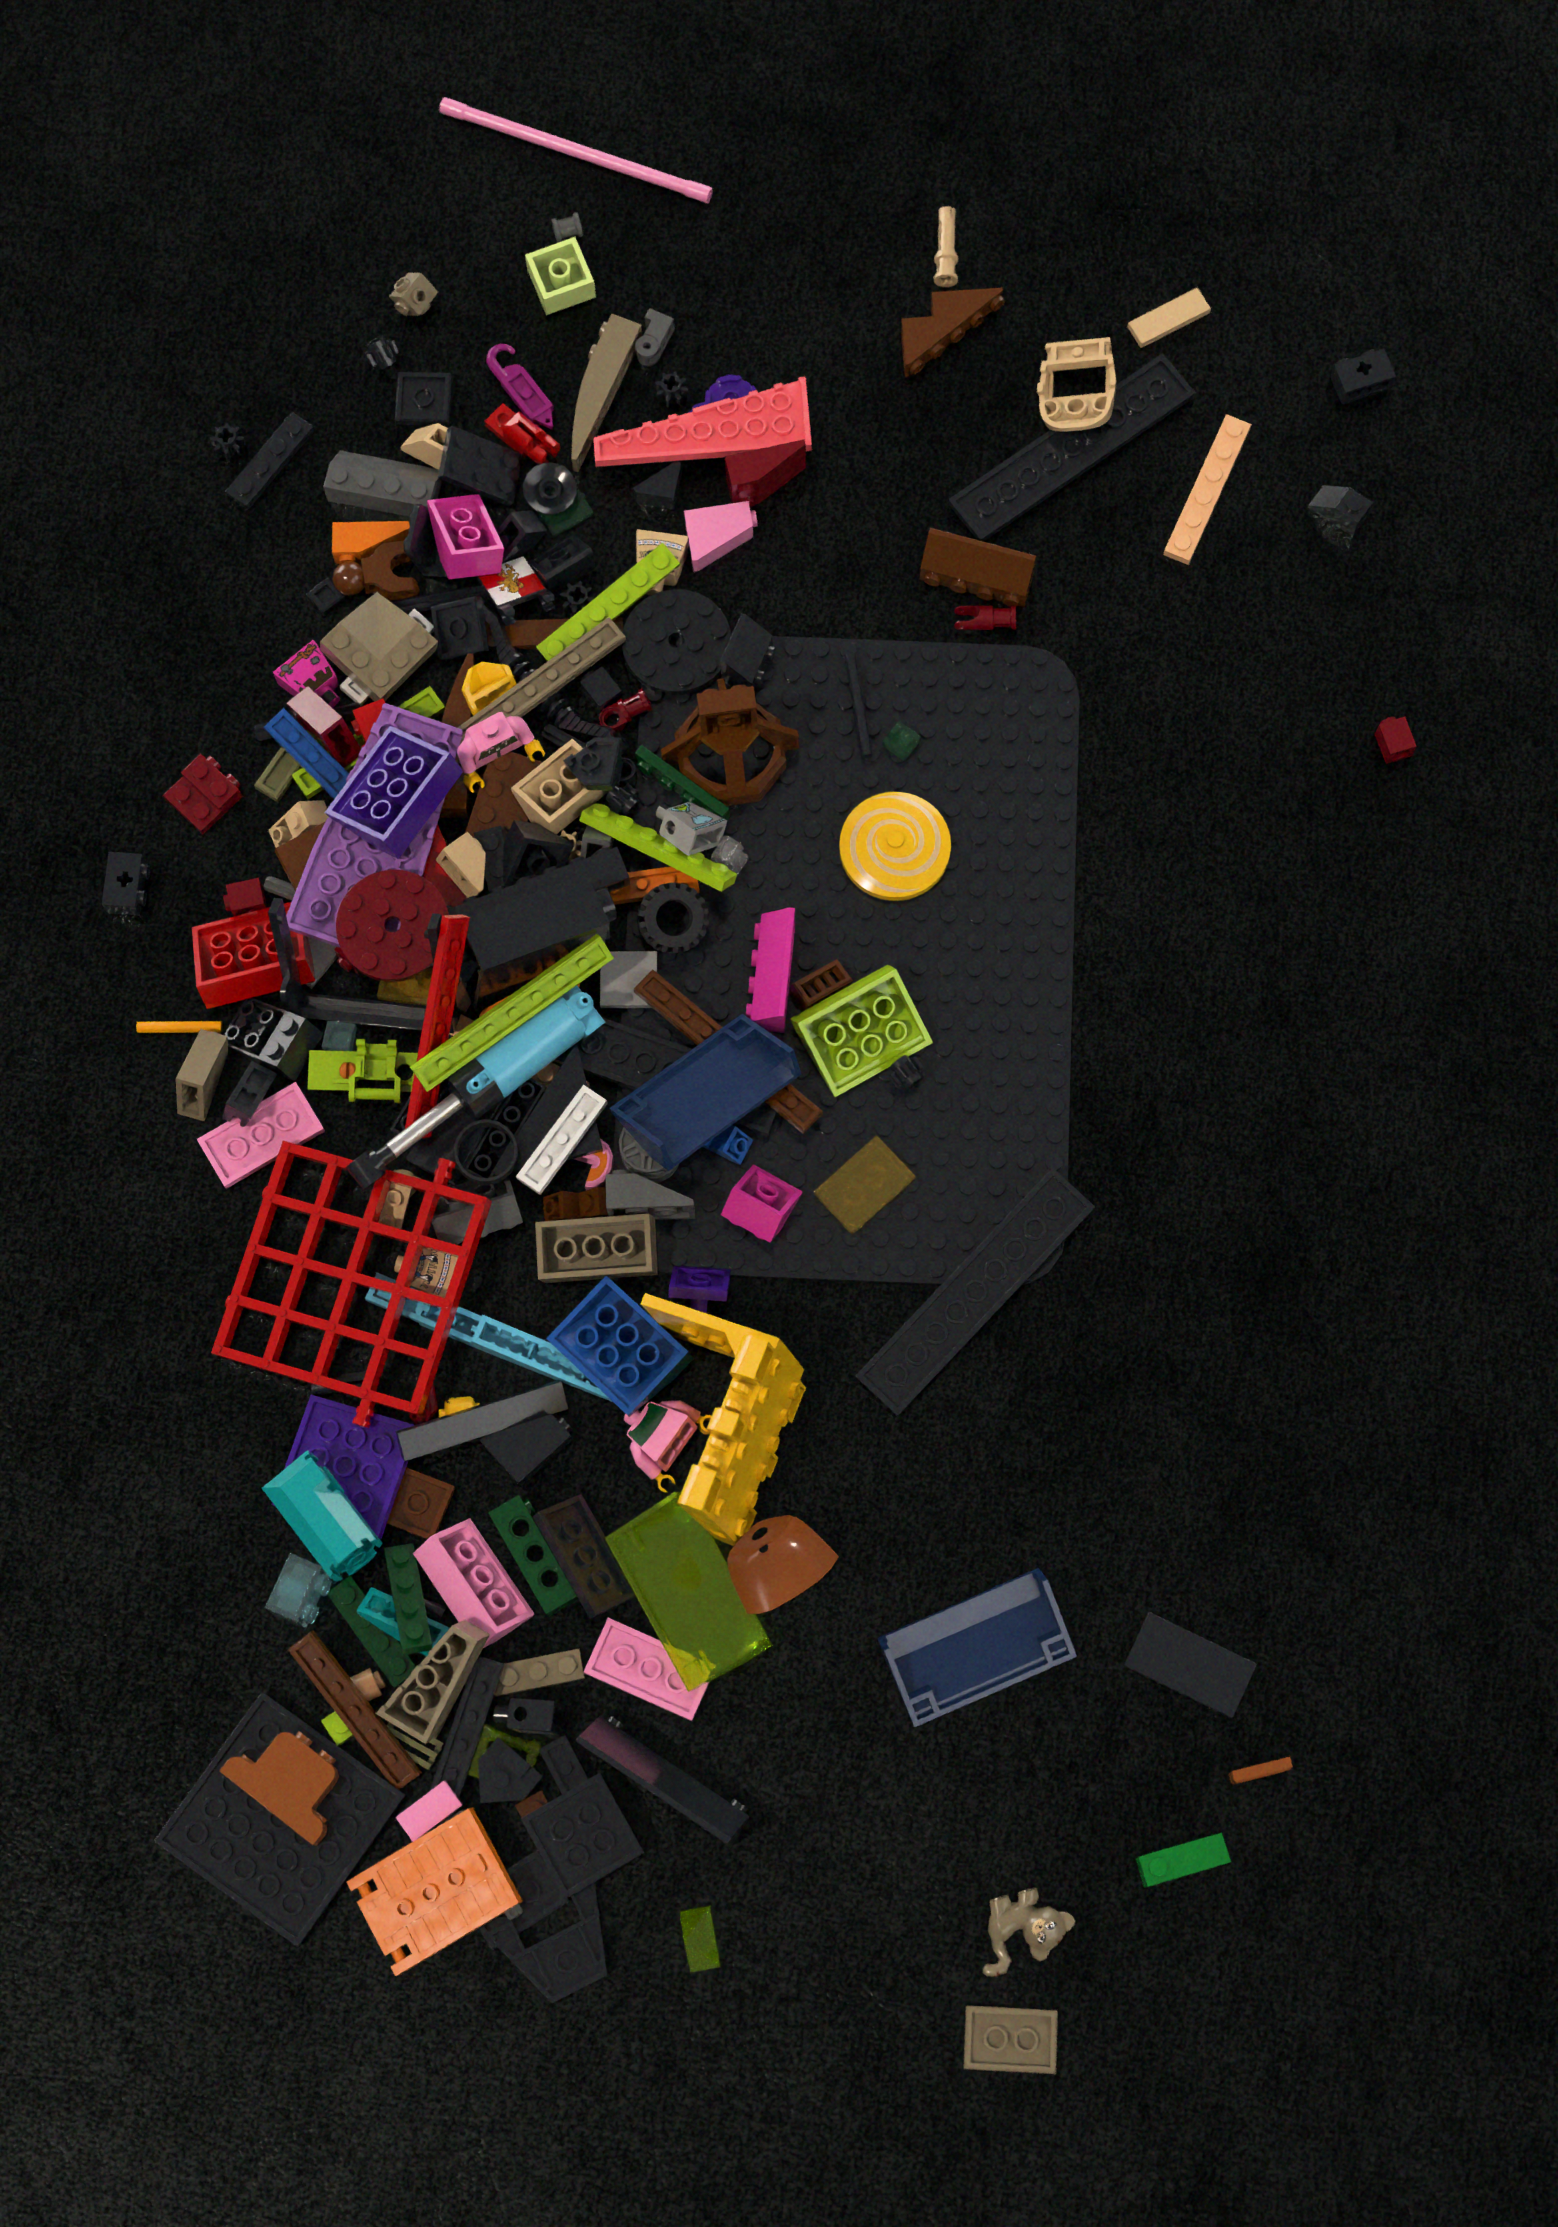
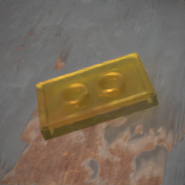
M876 1135L814 1191V1195L853 1235L909 1185L916 1176Z

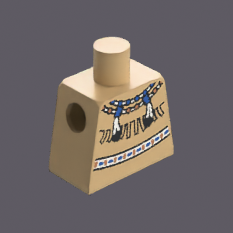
M637 529V563L662 542L680 563L677 569L647 592L648 595L651 596L663 591V585L674 586L677 584L689 551L688 536Z
M423 1248L411 1287L445 1298L458 1257ZM398 1255L394 1268L395 1272H399L404 1256Z

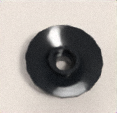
M542 463L535 466L526 475L523 483V495L527 504L536 512L544 515H556L566 511L573 504L577 494L576 481L572 473L564 466L556 463ZM553 489L555 493L552 496H548L545 494V490Z

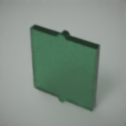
M577 486L574 502L566 511L556 515H544L537 512L540 516L539 520L546 525L553 538L594 515V512L585 500V494L581 493ZM553 489L545 492L548 496H552L555 493Z

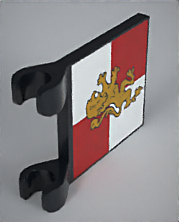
M524 555L502 563L501 573L475 576L498 610L505 626L515 624V619L513 618L515 610L512 606L538 597L545 612L555 609L553 593L546 589Z

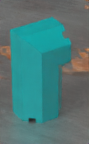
M307 1450L262 1487V1489L331 1579L339 1581L343 1579L340 1575L341 1573L346 1571L350 1576L372 1560L377 1553L374 1550V1546L376 1545L380 1548L383 1543L354 1507L347 1495L344 1494V1489L325 1466L322 1467L320 1465L318 1467L316 1462L319 1459Z

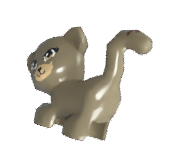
M1035 1887L1018 1892V1902L1011 1903L1009 1895L991 1899L988 1933L992 1939L993 1950L999 1961L997 1964H986L983 1968V1973L986 1976L996 1977L1007 1972L1012 1960L1005 1948L1004 1942L1019 1929H1023L1024 1938L1030 1945V1952L1033 1957L1038 1961L1046 1959L1050 1950L1055 1948L1064 1938L1065 1932L1075 1925L1073 1916L1064 1911L1058 1912L1050 1906L1035 1908L1033 1905L1037 1903L1039 1897Z

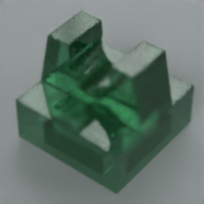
M899 721L882 741V746L905 761L921 741V736Z

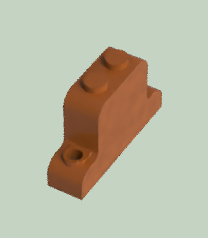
M300 1731L296 1735L283 1732L276 1736L256 1763L243 1754L241 1757L230 1758L220 1770L222 1774L314 1846L319 1845L327 1833V1826L325 1824L327 1819L319 1814L316 1809L339 1778L338 1770L333 1766L336 1760L324 1750H321L319 1754L309 1747L313 1742Z

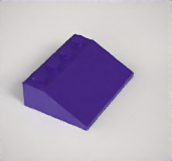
M389 726L327 808L325 814L375 848L399 859L464 771L451 753L393 726Z

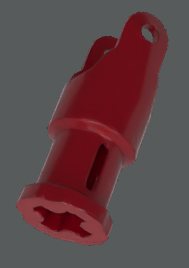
M993 605L958 606L955 608L957 615L976 617L970 621L956 622L954 627L957 630H993L994 627H1011L1012 630H1016V605H1012L1011 608H994Z

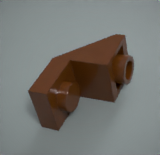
M595 1187L580 1193L559 1191L543 1197L545 1221L608 1216L605 1187Z

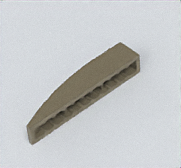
M611 314L608 322L602 324L599 332L600 339L597 345L593 344L588 356L590 361L582 380L576 404L572 434L573 470L579 472L594 437L636 352V341L642 337L641 324Z

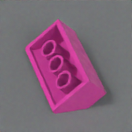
M785 908L761 914V923H755L754 940H759L758 950H752L751 966L756 967L755 977L750 976L748 993H753L752 1004L747 1003L746 1016L767 1031L785 1033L795 934V908Z

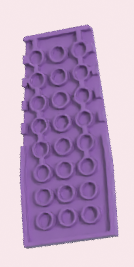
M384 703L376 723L374 722L370 730V735L364 747L362 746L358 755L359 758L346 779V783L389 726H393L451 753L455 760L463 731L451 725ZM445 797L399 859L375 848L332 818H327L312 848L286 915L289 930L341 948L336 934L337 913L343 898L357 882L368 875L384 870H405L423 877ZM397 918L391 919L385 924L386 930L389 932H396L401 926V922Z

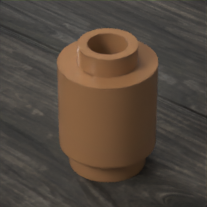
M371 1668L350 1677L368 1702L383 1695L381 1689L385 1687L379 1671L373 1673Z

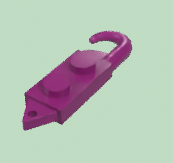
M507 344L493 346L487 354L486 362L490 370L501 382V386L531 422L553 429V405L524 367L510 365L502 368L496 360V355L499 352L508 351L511 354H515V349Z

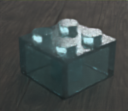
M290 1553L265 1608L280 1618L306 1628L308 1623L312 1624L316 1619L319 1607L316 1605L320 1596L327 1594L332 1580L329 1579V1576L321 1566Z

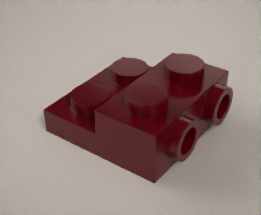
M200 754L181 772L183 777L163 796L197 830L204 834L242 798V795L238 789L240 783L230 773L225 777L219 771L221 769L220 764L212 756L206 759Z

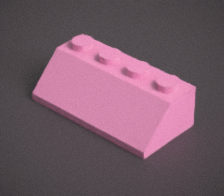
M470 1518L430 1536L413 1553L458 1622L467 1620L490 1634L484 1647L498 1641L535 1615Z

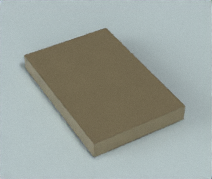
M966 2006L964 2069L1056 2074L1058 2011Z

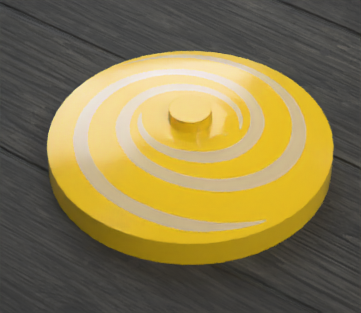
M903 792L881 793L861 802L847 817L840 835V858L848 877L865 893L883 900H907L924 894L943 876L948 866L951 852L950 833L942 815L924 799Z

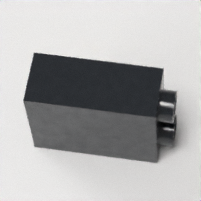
M583 874L470 916L459 978L475 1012L510 996L594 935L598 934L604 943L611 940L609 924L611 921L616 920L617 913L607 889L601 888L595 891L587 874Z

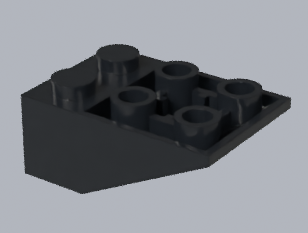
M248 998L244 1000L224 1035L228 1036L229 1050L277 1073L279 1076L295 1082L309 1059V1050L315 1049L323 1033L304 1017L255 998Z

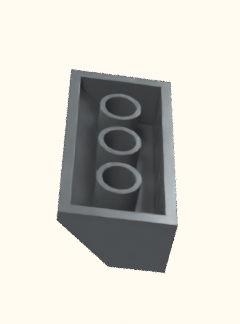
M339 451L329 464L323 487L328 501L410 517L415 504H422L428 511L427 500L438 499L443 480L438 478L439 470L436 468Z

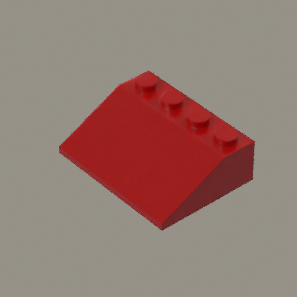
M291 902L284 903L286 915L290 908ZM270 907L192 927L196 987L207 1009L280 990L283 977L268 916ZM290 931L301 985L314 982V964L309 939L307 936Z

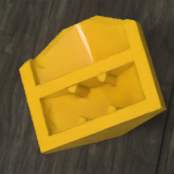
M480 662L468 669L462 692L474 716L517 683L509 665Z

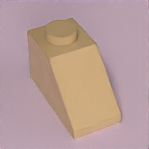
M466 832L446 846L436 861L465 896L469 898L471 896H479L483 890L485 852L480 842Z

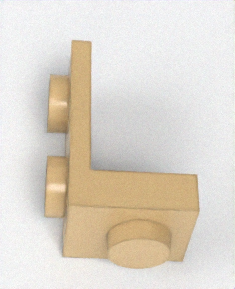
M394 1170V1172L415 1177L413 1176V1173L408 1170ZM391 1183L378 1223L402 1229L410 1197L417 1190Z

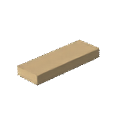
M1195 288L1129 322L1128 329L1140 348L1209 314L1211 308L1198 288Z

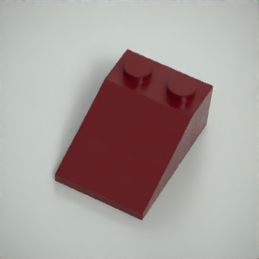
M805 439L725 456L726 482L731 502L749 501V507L751 508L755 504L761 503L806 468Z

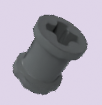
M573 213L572 217L561 220L551 219L557 243L562 242L564 238L575 235L583 236L577 213Z

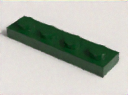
M641 745L635 752L638 769L648 776L650 774L659 779V784L666 790L677 792L681 795L680 798L684 803H693L727 821L730 819V812L727 806L646 747Z
M413 1543L384 1548L403 1655L430 1651L432 1649L416 1557L413 1554L415 1552Z
M350 1575L328 1591L327 1595L396 1689L406 1681L411 1672L416 1668V1665L408 1654H402L401 1644L397 1639L385 1633L357 1613V1609L365 1598V1594Z

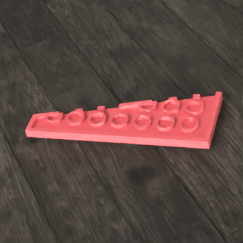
M799 377L798 381L782 385V383L775 384L774 388L762 392H757V390L748 392L749 395L738 399L730 400V398L693 408V412L680 416L676 414L669 415L668 419L656 423L651 421L645 422L643 426L632 430L624 431L622 429L594 437L596 467L721 458L805 439L806 451H812L806 378Z

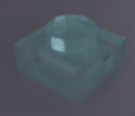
M327 1021L321 1046L323 1050L352 1051L357 1031L356 1025Z

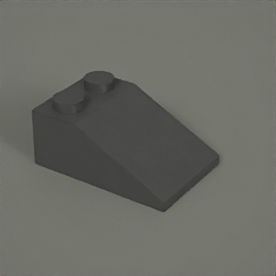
M614 1170L612 1174H606V1209L608 1217L650 1214L655 1220L696 1219L693 1199L635 1173L630 1174L628 1170Z

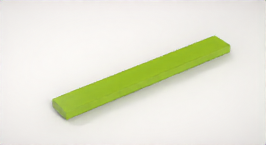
M598 934L594 935L410 1066L423 1088L427 1092L613 960L614 958L602 938Z

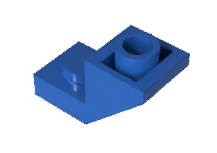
M731 1125L702 1147L741 1165L753 1139L736 1126Z

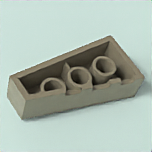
M467 1620L452 1625L431 1649L427 1657L417 1665L406 1681L397 1688L392 1697L376 1714L425 1744L437 1738L490 1634Z

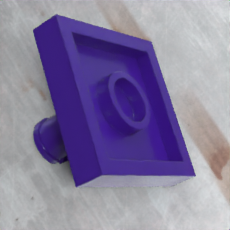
M673 1266L668 1298L690 1299L691 1309L708 1314V1300L727 1301L731 1269Z

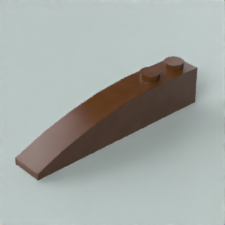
M468 653L455 679L442 718V723L456 728L473 717L462 692L468 669L476 665L473 653ZM464 772L446 794L439 818H469L470 791L463 782V778L466 775Z

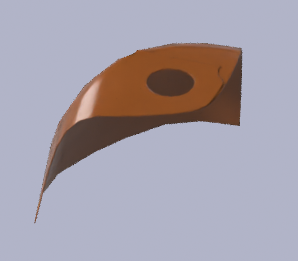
M791 1515L766 1519L753 1525L729 1551L727 1561L731 1580L746 1613L761 1614L790 1601L820 1581L833 1567L839 1556L802 1520ZM767 1527V1532L763 1537L752 1540L753 1534L758 1529ZM767 1544L768 1550L764 1553L760 1552L759 1548Z

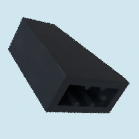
M550 1414L486 1435L480 1441L522 1487L573 1439L569 1434L572 1428L562 1417L556 1420Z

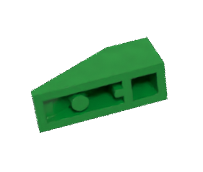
M1222 1833L1136 1858L1144 1888L1231 1862Z

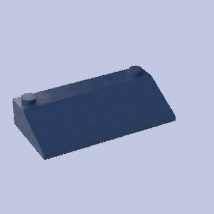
M741 1014L613 1105L610 1111L648 1155L669 1171L799 1077L801 1071L794 1049L744 1014Z
M1039 1568L877 1638L914 1727L1077 1657L1048 1579Z

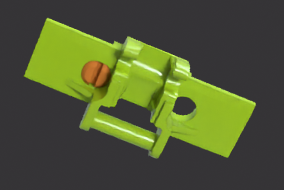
M357 1039V1051L309 1050L308 1090L349 1091V1102H355V1099L394 1100L395 1103H401V1093H411L414 1073L410 1079L401 1080L397 1076V1071L402 1065L412 1066L415 1064L418 1053L398 1052L397 1040H388V1044H367L366 1039ZM359 1080L395 1081L394 1089L357 1088V1082Z

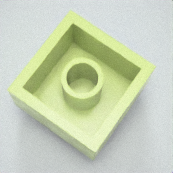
M575 237L525 255L529 275L546 315L596 297L594 280Z

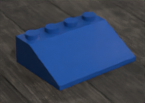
M607 1276L598 1283L546 1338L629 1417L671 1383L694 1359L678 1341Z

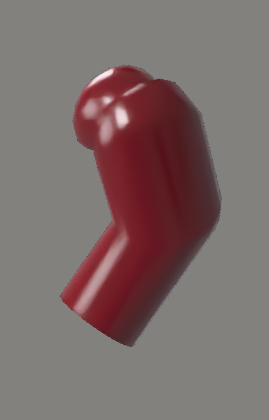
M434 1384L432 1385L422 1417L410 1413V1421L417 1425L430 1421L438 1411Z

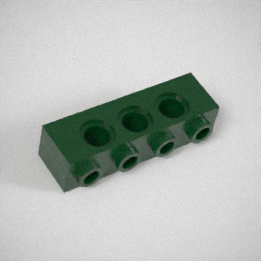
M518 1495L488 1512L548 1618L579 1600L554 1554L548 1547L540 1529L532 1519L536 1512L528 1499L523 1502ZM522 1522L529 1525V1532L522 1537L516 1536L514 1534L515 1526ZM533 1548L544 1550V1556L538 1562H532L528 1558V1554ZM548 1573L558 1575V1582L553 1587L543 1585V1578Z

